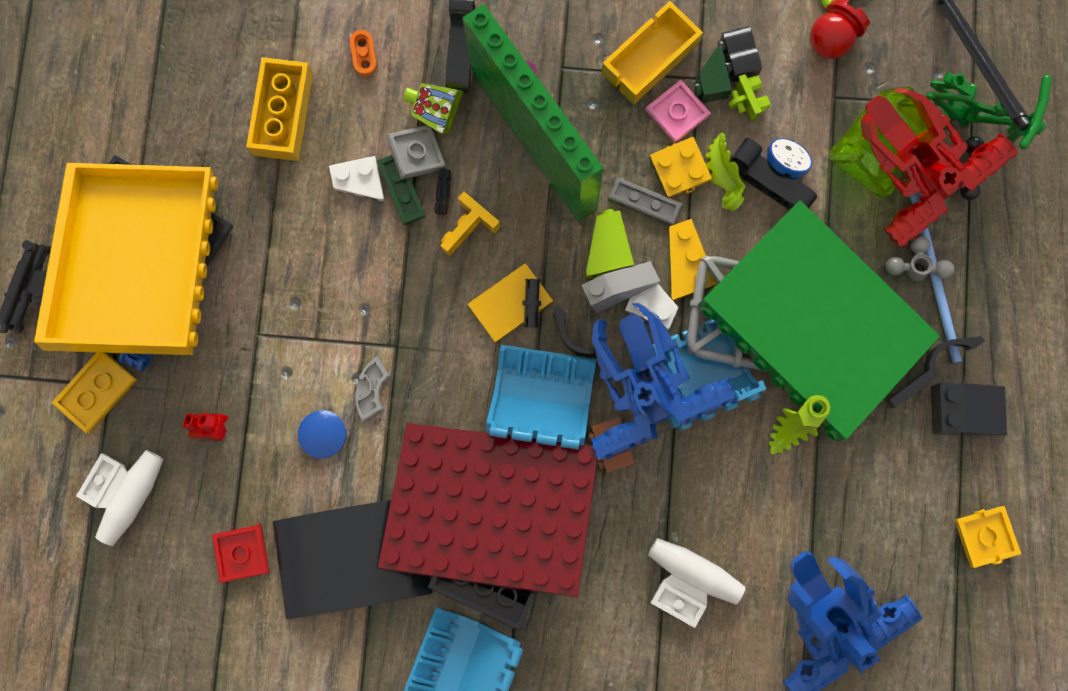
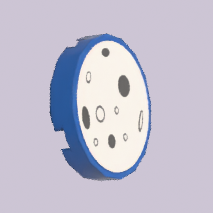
M785 138L775 139L767 148V160L776 171L783 175L788 173L791 174V178H802L812 167V159L807 150L792 140Z

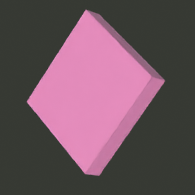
M679 80L645 108L648 115L675 144L711 115V112L682 80Z

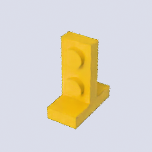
M463 192L458 197V201L469 214H464L458 220L456 229L453 232H447L441 240V249L449 257L480 222L494 234L501 228L500 221L466 192Z

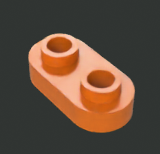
M365 30L355 31L350 37L353 66L360 76L369 77L376 72L378 66L374 41L369 32ZM361 42L366 43L364 47L359 46ZM364 64H370L368 68H362Z

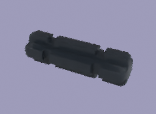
M440 169L438 173V180L440 181H437V202L435 203L434 211L439 215H446L448 212L449 181H451L452 175L449 169Z

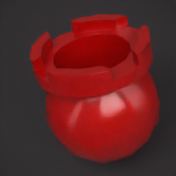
M832 0L826 7V13L816 19L810 30L809 38L813 51L825 59L831 60L846 55L853 48L856 38L862 37L868 30L867 27L870 25L868 16L860 7L855 10L852 6L848 5L847 3L850 0Z

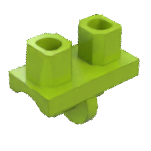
M746 74L738 77L739 82L735 84L737 90L731 92L733 100L728 105L730 109L738 108L740 114L747 111L751 122L758 120L760 114L770 109L771 103L766 95L757 99L754 95V92L762 89L759 76L747 78Z

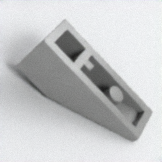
M651 261L603 274L583 284L582 287L593 310L598 314L661 283Z

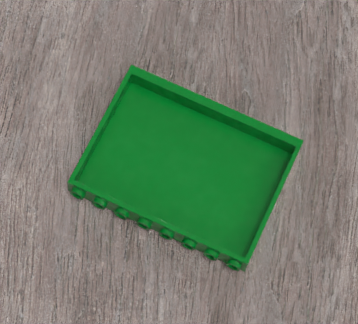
M483 4L463 17L473 77L577 222H580L598 208L603 167L488 8Z
M801 200L698 303L702 314L708 319H713L719 325L718 329L724 335L730 336L736 342V347L741 352L750 355L754 359L753 363L762 371H766L772 377L771 381L777 387L783 388L789 394V399L794 404L802 406L813 395L825 397L830 403V412L821 423V426L825 429L824 433L830 439L837 442L846 440L940 337ZM815 403L813 410L819 412L821 409L820 404Z

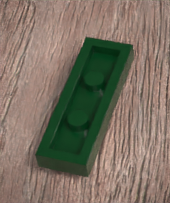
M390 155L377 160L404 226L425 218V213L410 178L401 180L393 156Z

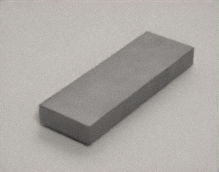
M619 177L616 178L608 197L609 201L670 226L674 225L682 206L680 202Z

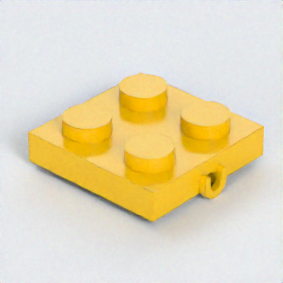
M694 137L677 144L673 143L672 146H667L665 149L650 155V159L668 198L684 192L687 194L691 193L696 187L712 181Z
M1005 506L989 510L981 509L980 511H974L972 515L954 520L971 568L992 563V565L1000 564L1003 562V559L1021 554Z

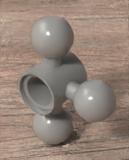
M917 236L912 239L910 247L916 256L913 257L910 263H904L899 257H891L885 264V269L890 275L897 276L906 271L907 276L917 282L924 280L929 273H935L941 279L950 278L954 273L952 262L941 260L934 265L931 257L925 254L930 248V241L925 236ZM914 264L922 265L925 271L920 272L916 270Z

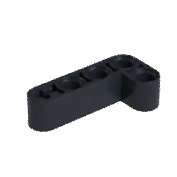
M449 0L450 31L445 88L469 93L472 68L463 17L476 9L475 0Z
M745 138L731 157V162H735L739 167L740 178L788 210L800 200L810 209L818 197L817 194L796 178H791L790 174L785 173L783 175L776 171L769 161L760 155L763 151L762 147L756 141Z

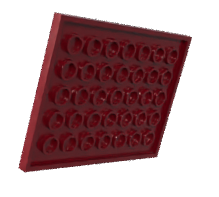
M406 423L378 568L578 598L598 462L595 449L590 445H579L578 449L561 447L562 442H557L556 446L536 443L537 439L533 438L531 442L514 440L509 435H507V438L489 436V433Z

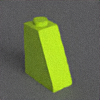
M613 209L604 210L596 217L586 270L587 281L603 274L634 266L620 210L615 212Z

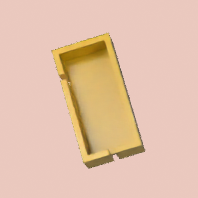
M669 1L655 14L654 20L652 18L649 19L603 62L601 74L615 87L620 85L619 91L635 105L700 44L703 32Z

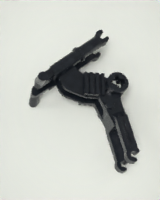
M25 240L22 243V247L25 250L21 261L16 266L7 293L4 294L5 298L0 309V333H7L14 328V325L16 326L14 332L22 333L24 329L22 322L28 306L33 300L32 296L40 313L47 271H42L46 256L50 255L52 246L38 245L29 240Z

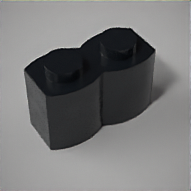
M747 26L723 32L720 41H718V47L722 46L728 75H730L732 82L739 80L738 77L746 74L747 78L760 75L762 70L761 60L755 47L750 27Z

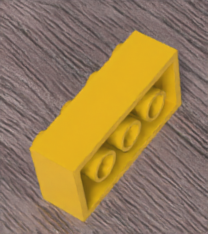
M261 58L246 145L253 156L299 161L314 74L308 63Z

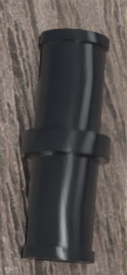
M525 279V300H522V305L525 306L523 327L539 328L538 314L539 306H541V301H539L540 279Z

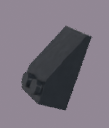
M938 383L931 386L932 434L1007 435L1004 386L969 383Z

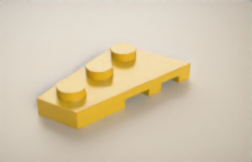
M692 219L669 227L671 299L673 301L694 294L700 259L706 256ZM708 270L704 290L717 285Z

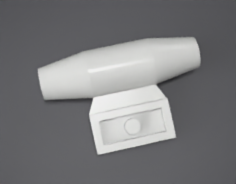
M145 450L130 470L127 471L124 464L106 454H100L76 495L95 508H106L95 536L97 540L114 546L133 523L154 486L163 462L162 457Z
M657 538L648 553L649 557L671 573L660 583L651 600V604L694 628L707 607V594L737 605L745 592L746 587L725 570L687 548Z

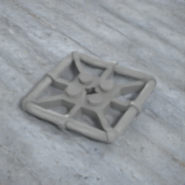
M706 255L700 259L693 300H690L689 305L691 307V314L687 333V351L698 358L730 364L733 368H739L740 366L760 370L753 363V359L742 357V352L736 347V342L733 355L701 349L702 346L719 334H723L718 329V324L713 332L696 343L701 307L698 303L703 299L707 270L718 284L723 275L716 266L732 269L739 262L723 257Z

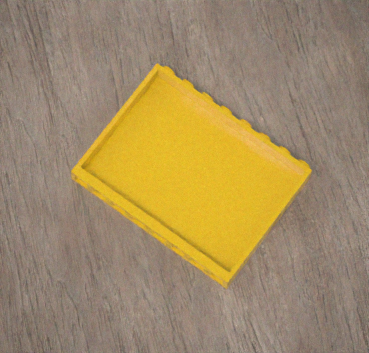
M67 163L34 343L43 351L193 355V349L198 344L196 326L201 321L199 304L204 298L202 281L207 276L205 259L210 253L208 236L213 231L211 213L215 212L216 208L214 191L218 190L219 184L218 177H215L211 167Z

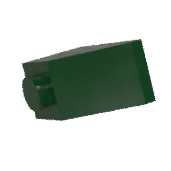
M722 46L715 49L700 71L697 81L694 82L695 94L700 96L702 103L727 99L732 91Z

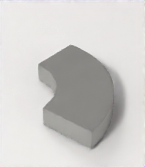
M378 356L372 359L363 369L356 388L355 403L363 423L384 410L381 403V390L384 383L391 376Z

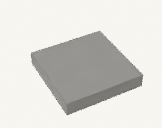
M421 126L386 135V140L401 180L446 168L430 126Z

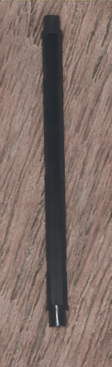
M938 0L939 7L1012 122L1021 131L1027 130L1031 126L1027 113L954 0Z

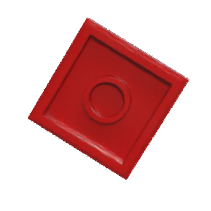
M262 524L212 535L220 583L270 573Z

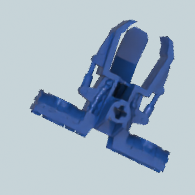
M633 303L632 305L639 308L642 314L648 318L657 356L642 318L633 313L621 319L619 329L628 347L635 369L629 368L623 371L606 344L607 321L599 319L593 326L592 343L595 346L598 364L601 369L600 377L605 381L610 390L609 393L615 404V409L618 411L632 410L634 414V421L612 427L600 434L599 437L591 439L597 459L603 460L606 458L608 460L613 458L612 455H619L635 448V445L641 443V445L646 443L647 439L652 438L653 440L658 438L656 425L672 417H675L680 425L683 423L687 425L691 423L690 420L701 419L702 415H710L725 408L726 404L737 403V399H740L729 377H726L723 381L705 385L689 394V396L684 397L680 387L689 381L690 376L686 372L682 359L679 357L676 348L677 343L671 339L659 315L640 303ZM670 351L673 352L677 373H673L668 365L672 361ZM614 378L615 382L623 383L625 396L620 397L609 379Z
M807 551L802 552L792 559L790 564L791 572L796 581L790 587L787 601L797 612L798 635L806 643V647L813 659L800 662L797 665L796 672L790 674V677L782 680L788 691H821L840 676L849 671V663L863 674L864 670L872 667L876 661L878 663L881 661L877 653L880 648L922 620L920 611L907 595L902 596V599L896 600L894 603L882 605L878 610L877 603L873 599L875 592L845 560L836 557L829 558L827 561L843 577L845 591L838 586L831 590L819 569L814 555ZM814 637H816L817 642L814 643L813 641H810V640L813 639Z

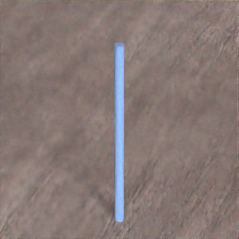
M917 193L910 196L912 204L917 203L920 199ZM926 228L920 233V236H925L929 239L930 248L925 254L931 257L933 264L936 265L937 260L929 229ZM929 273L946 341L956 339L942 280L935 273ZM948 346L952 364L962 362L959 347Z

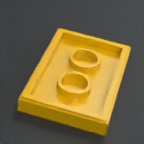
M526 263L468 303L471 311L495 343L524 323L525 306L522 305V300H525V279H537ZM541 284L539 290V301H541L539 312L553 303L552 298Z
M96 352L52 401V404L82 431L90 434L138 379L108 353Z

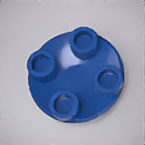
M326 410L315 411L307 415L298 429V441L301 448L308 455L320 459L329 458L339 452L347 436V430L341 418L335 413Z

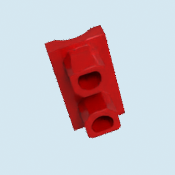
M187 413L182 427L189 430L188 437L192 439L221 441L227 432L224 423L228 420V416L225 414Z

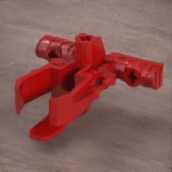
M898 88L893 91L902 93L913 101L928 131H922L917 136L900 117L889 100L878 95L866 104V114L861 119L862 137L869 143L875 158L880 164L879 169L891 178L892 183L899 190L900 194L909 197L917 193L920 197L917 203L901 209L894 216V220L890 222V225L883 228L893 243L904 247L911 238L917 237L923 230L929 227L928 225L931 222L934 223L938 216L944 215L948 211L944 202L946 198L960 187L964 188L966 186L972 192L979 183L982 184L986 181V177L992 176L1007 164V160L1013 159L1017 155L1018 150L1012 146L1013 143L1007 140L1005 135L999 133L995 139L978 146L972 152L971 157L967 159V162L962 164L959 158L966 151L967 144L962 141L958 132L951 126L950 118L947 115H943L926 96L911 90ZM945 126L948 129L949 136L953 142V144L949 146L943 141V139L947 137L945 131L943 130ZM876 128L897 151L896 154L878 139ZM894 168L900 170L906 178V182L904 183L900 178L896 177L891 170Z

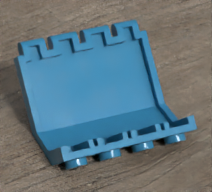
M713 319L703 323L706 330L704 333L701 326H698L696 343L717 328V323ZM688 330L681 332L684 338L683 342H681L678 334L671 336V339L677 343L676 348L679 357L682 359L686 372L690 376L689 381L680 387L684 397L689 396V394L705 385L723 381L726 377L730 378L731 384L735 387V392L738 393L740 398L737 399L738 402L747 399L749 403L762 397L760 392L766 390L763 380L757 382L748 368L740 366L739 368H733L730 364L701 359L693 354H689L687 351ZM719 334L702 346L701 349L733 355L735 341L730 336ZM653 344L654 349H655V353H656V356H657L656 347H655V344ZM670 351L672 361L668 365L673 373H677L673 352ZM728 403L724 410L727 412L739 407L738 403ZM714 412L710 415H702V422L715 417L716 414ZM675 417L668 419L667 422L671 429L678 427L679 431L694 426L692 421L696 420V418L690 420L691 423L687 425L684 423L680 425Z
M501 345L495 389L486 422V431H490L489 436L507 438V435L511 434L512 439L531 442L532 438H537L536 443L556 446L557 442H562L561 447L578 449L579 445L584 446L596 359Z
M436 607L404 691H509L515 675V671L511 670L512 666L518 667L524 651L519 648L521 642L484 623L456 612Z

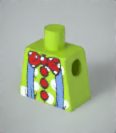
M421 83L418 91L407 88L403 100L413 104L411 111L413 117L442 134H449L463 91Z

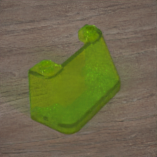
M909 86V87H898V88H903V89H907V90H911V91L915 92V91L911 88V86ZM888 88L877 94L889 100L900 117L917 136L922 131H928L913 101L902 93L893 91L898 88ZM865 108L834 145L828 156L834 164L874 195L886 197L894 191L895 187L891 178L879 169L880 164L875 158L869 143L862 137L861 119L866 114ZM876 128L878 139L896 154L897 151ZM894 168L891 172L894 173L897 169Z

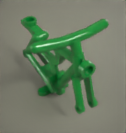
M947 72L943 81L932 79L930 86L937 92H927L926 97L945 111L944 115L950 118V124H952L953 119H956L962 127H969L970 123L975 122L1008 125L1007 131L1011 134L1006 139L1013 143L1023 136L1019 142V147L1027 149L1035 135L1041 134L1046 127V123L1042 120L1049 101L1052 78L1050 75L1042 77L1035 111L1028 114L1031 126L1025 131H1021L1012 122L1001 103H997L992 107L977 102L974 99L977 86L967 83L965 76L961 73L953 75ZM948 89H955L959 94H953Z

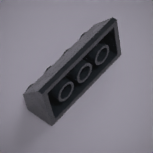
M432 577L428 586L430 590L517 631L520 630L536 595L534 591Z

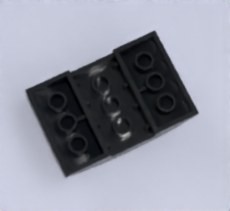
M391 500L273 521L286 619L343 611L432 594V590L428 588L430 576L378 568Z

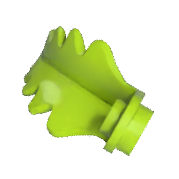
M720 133L713 140L714 144L708 147L710 152H707L705 157L711 160L706 163L708 170L712 171L710 174L712 181L710 182L726 191L722 198V207L732 212L743 203L744 197L742 193L746 186L740 179L738 165L735 162H731V153L729 150L726 151L725 134Z
M813 395L806 400L797 412L785 408L782 409L786 417L778 415L776 419L781 425L774 424L772 426L777 432L770 433V437L774 440L768 442L771 446L770 454L783 453V448L790 450L791 443L798 446L800 444L798 438L808 441L807 433L818 436L816 428L821 425L830 412L829 401L821 395ZM815 403L820 404L821 409L819 412L813 410Z

